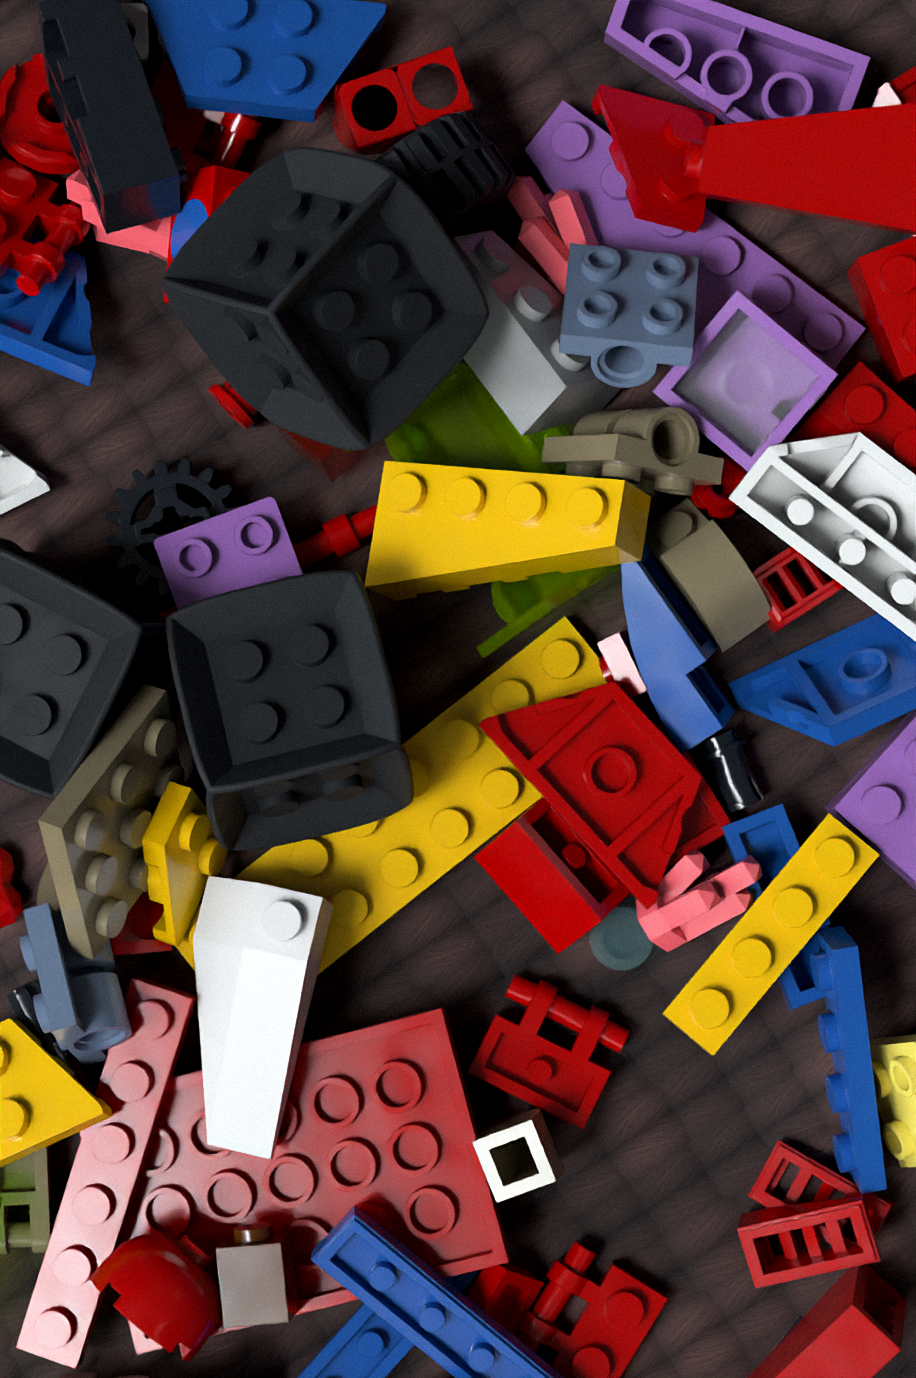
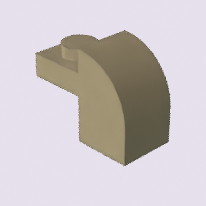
M689 498L646 527L644 543L646 542L655 558L722 652L770 620L767 612L772 609L749 567L714 520L708 521Z
M541 1109L526 1110L495 1120L489 1126L479 1129V1136L472 1141L496 1203L553 1183L565 1171Z

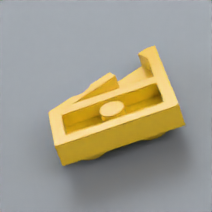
M169 782L142 837L144 862L148 866L147 887L149 900L161 903L164 907L162 917L153 927L154 937L156 940L179 947L205 892L208 876L214 877L221 871L226 861L228 850L222 848L218 843L208 817L207 808L193 789Z

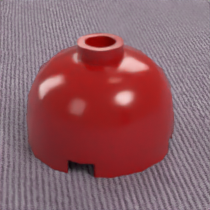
M143 1234L130 1239L117 1247L90 1277L93 1285L100 1293L110 1283V1287L121 1295L113 1306L161 1347L172 1353L180 1343L182 1360L190 1362L198 1353L219 1322L222 1310L220 1286L208 1270L215 1261V1258L186 1234L178 1243L160 1234Z

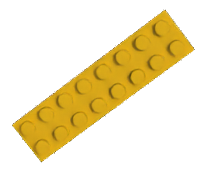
M564 616L402 744L409 757L413 776L414 797L410 805L372 823L291 844L272 847L233 879L257 882L323 897L334 905L318 976L542 798L537 790L477 725L483 719L607 684L599 666L598 656L566 616ZM201 904L197 907L180 946L176 947L194 971L193 936Z

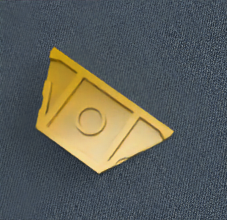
M11 1018L0 1022V1168L113 1117L111 1108L102 1099L96 1098L74 1077L75 1073L58 1057L48 1053L41 1046V1041L20 1021Z

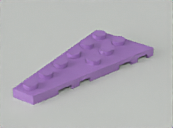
M562 100L526 147L525 157L553 195L560 189L579 192L599 246L699 257L694 341L736 290L741 289L833 367H837L866 329L706 207L704 221L696 234L635 218L625 193L626 181L621 173L616 170L608 150L613 141L611 135L566 101Z

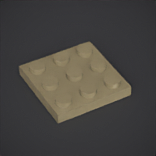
M143 684L38 820L71 952L93 960L108 939L114 938L120 933L125 924L127 913L142 892L148 891V866L144 862L142 837L163 792H165L169 782L185 786V771L180 762L175 737L176 725L172 721L167 691L154 686Z

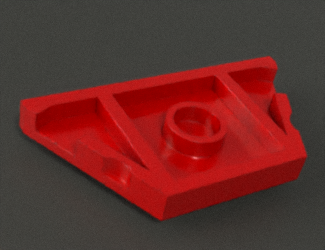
M610 682L483 719L477 725L636 900L647 910L655 904L659 894L658 888L670 856L674 854L682 832L684 819L689 807L692 806L702 776L616 682Z

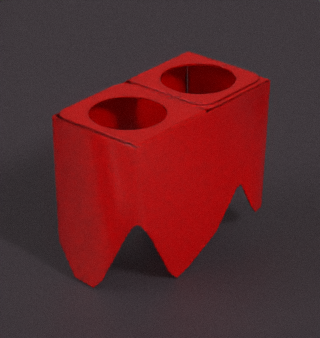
M452 46L336 86L332 103V127L338 141L359 155L383 154L401 139L417 130L418 128H416L415 123L425 125L447 114L460 111L471 112L474 108ZM431 64H441L448 67L450 76L458 91L454 101L442 109L424 107L417 101L413 93L412 84L414 76L421 68ZM379 85L387 88L394 95L397 102V115L390 126L380 131H370L364 129L356 122L352 114V101L360 89Z

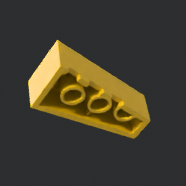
M384 461L364 587L397 601L415 598L417 594L439 590L452 592L470 589V585L500 580L507 583L526 580L532 575L555 571L568 573L641 561L651 496L629 482L618 479Z

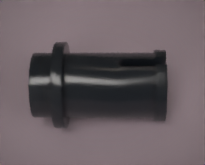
M735 728L719 732L699 743L703 753L698 758L700 762L707 761L724 801L726 813L741 810L765 798L763 792L760 791L742 746L747 744L746 738H738Z

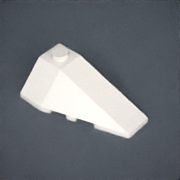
M208 876L193 936L207 1143L209 1145L273 1159L334 905L323 897L257 882Z

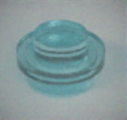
M625 906L615 907L600 923L590 930L589 943L594 956L604 966L613 970H630L639 966L649 956L653 943L649 940L638 921L637 910Z

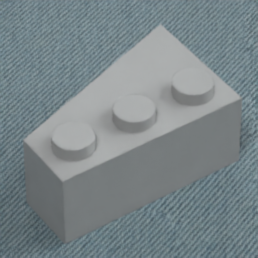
M493 230L453 237L451 240L478 280L489 308V317L480 336L463 358L521 436L576 422L588 413L601 411L622 388L608 385L595 376L591 368V356L559 353L564 296Z

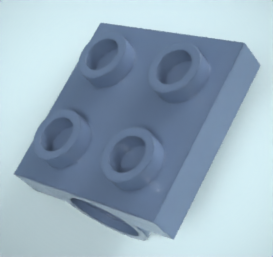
M570 243L559 353L591 356V368L595 376L602 382L619 388H631L646 383L655 374L657 364L690 367L694 343L699 257Z
M48 902L23 910L28 933L20 935V947L27 968L31 973L37 971L42 993L34 995L33 1002L41 1029L44 1033L51 1032L55 1036L62 1051L69 1050L84 1067L106 1061L107 1049L123 1043L132 1034L119 977L113 973L116 965L110 940L108 939L94 960L71 952L61 912H56Z

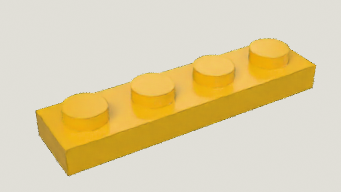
M829 813L662 1015L713 1056L880 854Z

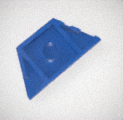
M142 0L144 6H148L158 30V41L165 58L172 64L175 72V82L186 108L311 123L317 120L329 103L331 92L335 86L344 82L357 64L358 54L373 33L378 34L382 29L386 13V4L358 0Z
M33 235L27 240L31 244L44 241ZM68 250L64 256L66 265L56 281L51 284H45L36 296L26 295L18 288L16 280L21 273L8 267L0 279V351L90 387L94 379L96 357L92 355L90 329L92 319L90 302L86 298L87 272L85 257Z
M877 613L728 683L738 707L835 747L852 738L862 736L869 730L903 714L916 710V641Z

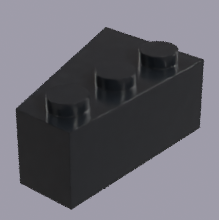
M44 0L37 2L46 87L106 234L181 213L180 186L188 184L185 163L177 146L169 147L165 135L167 133L166 122L157 97H152L141 58L133 43L119 0Z

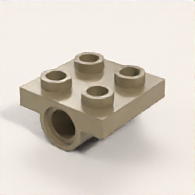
M660 407L588 413L577 423L573 436L545 437L541 463L566 468L565 475L625 480L649 496H655V490L668 494L690 496L693 494L694 485H720L724 459L698 453L699 431L694 419L688 412L678 407Z

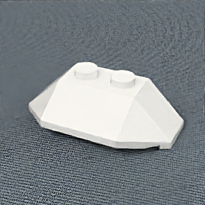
M860 432L768 445L728 499L916 641V475Z

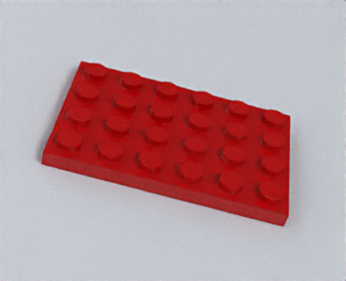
M445 1006L301 1043L273 1159L209 1145L207 1143L202 1069L173 1076L120 1245L143 1234H160L178 1243L186 1234L215 1258V1261L208 1270L219 1283L216 1248L228 1237L234 1236L233 1229L235 1227L255 1223H271L273 1233L292 1231L300 1310L296 1315L359 1300L311 1260L312 1250L354 1205L359 1207L444 1278L508 1263L511 1259V1254L498 1205L472 1143L479 1134ZM84 1130L79 1132L80 1138H82ZM221 1310L219 1322L211 1336L250 1326L224 1328ZM128 1320L136 1354L163 1348Z

